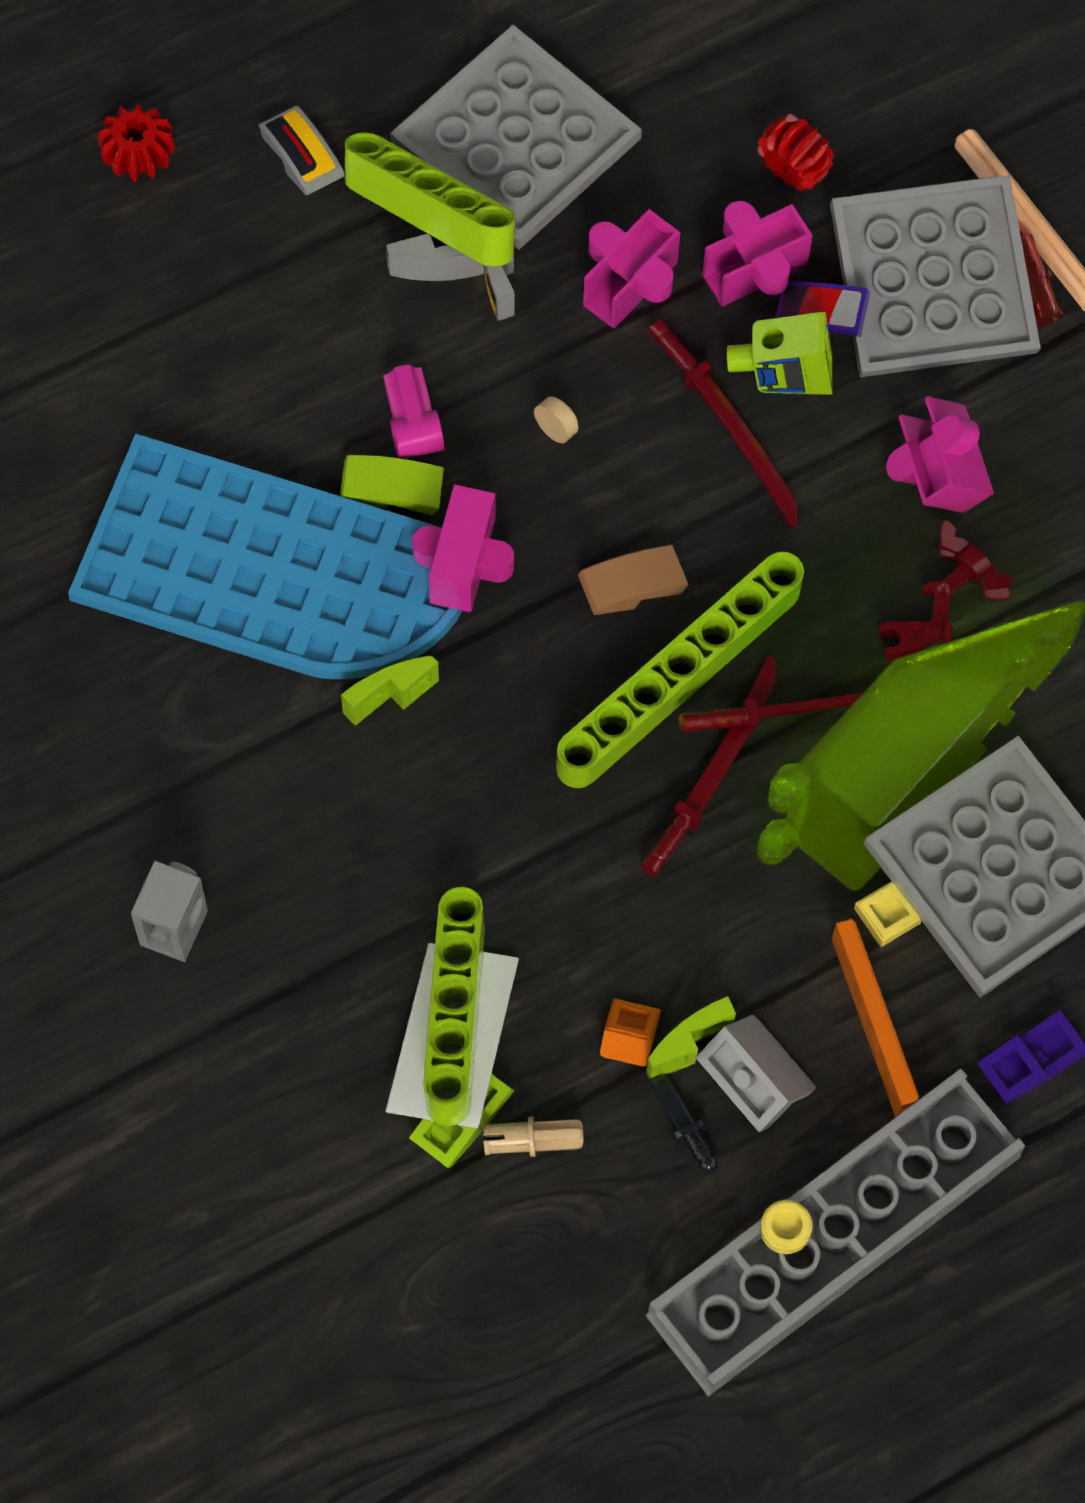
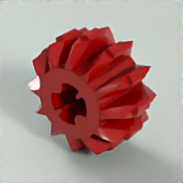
M139 102L132 112H127L120 106L118 111L119 118L106 116L104 122L105 129L99 131L98 141L99 146L102 148V160L106 166H112L113 172L117 177L129 172L130 178L134 182H136L140 173H146L154 179L156 174L155 167L167 169L170 162L169 155L174 154L175 142L171 136L173 134L171 124L168 122V119H161L156 107L144 113L143 107Z
M791 114L785 117L780 116L775 123L772 122L764 130V135L758 141L759 147L757 151L759 156L764 159V166L774 172V177L781 178L787 186L793 185L797 190L801 191L806 188L812 189L816 183H820L829 173L828 170L833 165L832 159L835 156L833 150L828 147V140L818 133V128H812L805 119L799 120Z

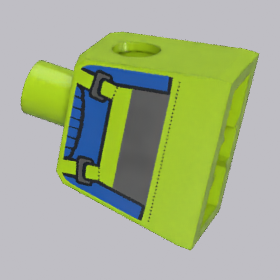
M817 312L756 321L753 323L752 344L727 345L728 372L754 371L758 390L763 393L832 394V349L826 313Z

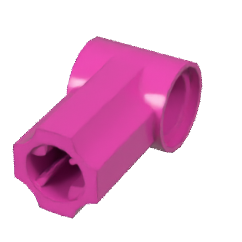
M410 364L394 367L390 373L383 375L393 418L390 419L397 457L405 459L444 451L439 417L436 410L432 411L422 368H415Z

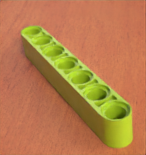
M777 552L767 557L565 734L557 748L556 770L560 780L573 788H583L592 784L789 610L799 599L804 575L803 564L799 558L787 552ZM783 576L789 579L791 583L784 586L777 585L771 578ZM749 605L756 608L758 613L746 615L737 608ZM715 634L724 638L725 642L714 645L705 641L704 637ZM675 664H684L692 671L688 674L680 675L671 671L670 667ZM647 693L655 696L658 701L654 704L645 705L638 702L636 697ZM613 723L621 726L624 731L618 735H609L602 731L601 728L606 724ZM572 754H583L590 761L585 765L577 766L569 763L567 757Z

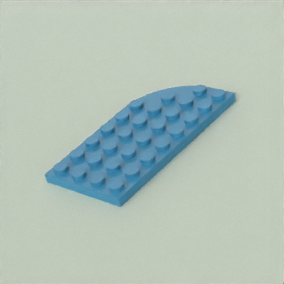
M135 434L68 592L72 602L323 679L368 677L386 667L415 659L444 637L462 613V610L430 604L429 575L431 568L419 565L413 557L412 539L414 533L421 527L435 525L139 434Z

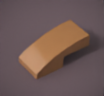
M673 545L646 549L616 557L583 569L578 574L594 615L633 610L641 600L682 594L689 585Z

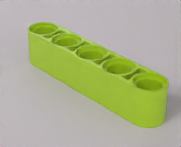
M356 133L346 139L345 183L351 190L480 264L495 267L503 266L513 260L515 215L509 208L376 134Z
M466 887L452 888L441 897L437 918L423 1085L428 1115L436 1123L445 1126L456 1125L462 1122L470 1112L485 926L482 899L477 892ZM465 914L471 916L466 921L453 920L457 915ZM458 957L468 960L459 965L449 963L450 960ZM451 1001L465 1003L464 1006L457 1009L445 1007ZM449 1045L461 1047V1050L456 1053L447 1054L441 1052L442 1048ZM444 1090H453L458 1093L457 1096L446 1100L437 1097L438 1093Z

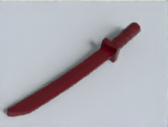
M658 320L649 328V333L666 350L671 359H674L676 365L683 370L682 372L686 375L684 385L689 391L695 387L744 454L791 529H795L798 523L796 500L745 422L710 377L711 365L706 360L701 364L696 362L694 356L688 352V349H686L682 342H679V339L671 332L667 324L663 320Z
M773 656L766 658L747 699L755 698L757 707L765 705L776 683L775 659ZM743 725L731 726L685 803L680 800L676 805L673 823H670L665 830V834H662L657 841V845H654L649 852L650 854L640 864L642 870L650 876L658 874L663 867V863H666L671 856V852H674L679 845V841H682L687 834V830L691 828L696 831L700 826L702 811L727 774L750 732L744 733Z
M938 681L763 707H757L755 698L746 699L742 707L680 714L679 727L681 732L685 733L704 729H717V727L727 728L743 725L744 733L753 732L756 725L760 724V719L927 694L940 690Z

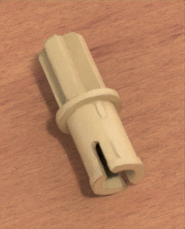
M533 1116L528 1117V1122L484 1123L483 1135L486 1138L505 1137L503 1140H484L485 1155L530 1152V1157H535L536 1151L580 1149L583 1147L584 1142L583 1125L578 1119L534 1121Z

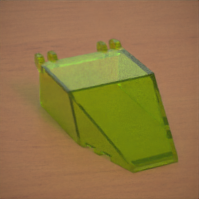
M1079 600L894 660L799 763L783 765L778 771L777 776H774L773 780H771V792L768 794L769 807H772L773 811H777L778 814L780 812L783 814L787 812L786 819L772 820L766 826V830H763L762 834H760L757 848L758 859H761L762 863L765 862L766 865H778L779 862L783 861V858L786 859L798 847L852 891L861 890L881 868L863 844L866 837L976 764L987 750L981 742L997 722H1000L1005 727L1016 715L1010 709V706L1026 687L1035 692L1073 646L1085 616V603Z

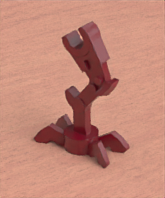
M949 521L942 523L938 550L940 558L953 559L957 569L943 581L928 582L922 587L923 595L934 596L932 620L928 622L890 621L879 626V637L894 636L900 642L897 646L884 648V660L895 661L925 652V647L942 639L943 643L948 646L952 640L954 627L948 621L950 599L969 580L976 584L981 582L984 597L987 600L1006 601L1010 597V591L1007 587L1012 586L1013 579L1005 573L998 575L996 567L990 563L981 550L969 544L965 539L955 537L956 528Z

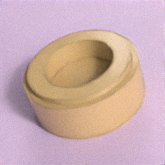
M547 397L535 407L534 415L538 425L552 440L558 443H565L578 432L577 418L570 407L556 397Z

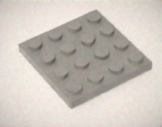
M512 25L390 133L391 143L513 211L515 215L514 246L520 250L641 139L642 129L516 26Z
M1010 175L832 198L830 209L843 284L845 286L867 288L870 292L861 337L852 336L859 377L1035 354L1041 349Z
M1019 736L866 837L863 843L892 883H894L919 915L923 924L979 998L1085 926V820Z

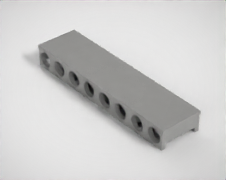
M959 1069L787 1199L804 1206L812 1219V1232L809 1241L800 1251L792 1254H780L771 1250L761 1237V1220H759L650 1303L648 1313L646 1314L647 1319L708 1397L1021 1157L1025 1147L1024 1143L1019 1138L1016 1140L966 1081L967 1075L962 1069Z

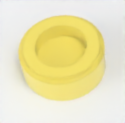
M781 1200L770 1205L764 1212L760 1224V1233L764 1243L771 1250L780 1254H792L800 1251L809 1241L812 1232V1219L809 1212L804 1206L792 1200Z

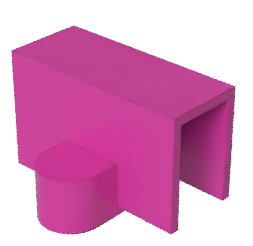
M744 201L733 202L727 206L724 213L723 233L726 238L705 247L702 277L722 307L759 289L768 295L780 294L788 285L789 275L808 266L813 235L793 204L760 218L749 203Z
M650 209L626 233L610 222L595 224L589 232L588 251L591 258L598 264L584 277L583 306L614 329L643 298L651 302H662L669 298L673 285L672 268L678 262L680 232Z
M928 396L925 398L932 421L902 414L898 416L906 443L890 454L886 465L887 473L894 481L917 485L923 505L965 513L994 494L978 446L979 427L975 421L969 418L965 405Z
M454 485L443 527L424 526L414 533L412 539L413 557L419 565L431 568L429 575L430 604L472 612L480 579L499 583L508 580L514 572V551L512 547L506 542L490 539L495 523L496 493Z

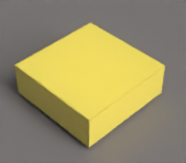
M892 881L859 900L854 906L855 911L880 947L888 944L922 922L919 918L920 916Z

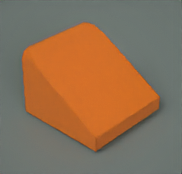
M613 998L604 1029L600 1055L604 1058L638 1066H647L661 1009Z

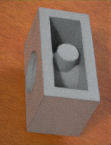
M154 861L131 911L140 946L183 962L186 961L208 912L201 878L197 877V873L184 864L170 862L169 866Z

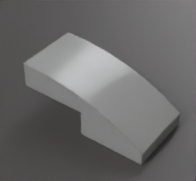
M430 234L386 245L387 268L391 276L419 281H445L484 274L483 264L478 263L449 245L435 248Z

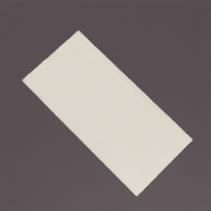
M428 943L386 1108L388 1113L428 1120L432 1119L427 1113L423 1080L435 953L434 943ZM483 952L471 1108L468 1116L456 1125L473 1128L479 1127L519 958ZM458 957L450 960L449 963L459 965L468 960ZM451 1001L445 1007L457 1009L464 1006L465 1003ZM449 1045L442 1048L441 1052L452 1054L460 1051L461 1047ZM444 1090L438 1093L437 1097L446 1100L457 1096L458 1093L453 1090Z

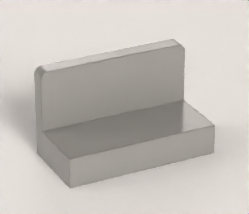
M754 1015L724 1026L696 1058L758 1132L769 1128L792 1103L809 1096L816 1089L814 1083Z

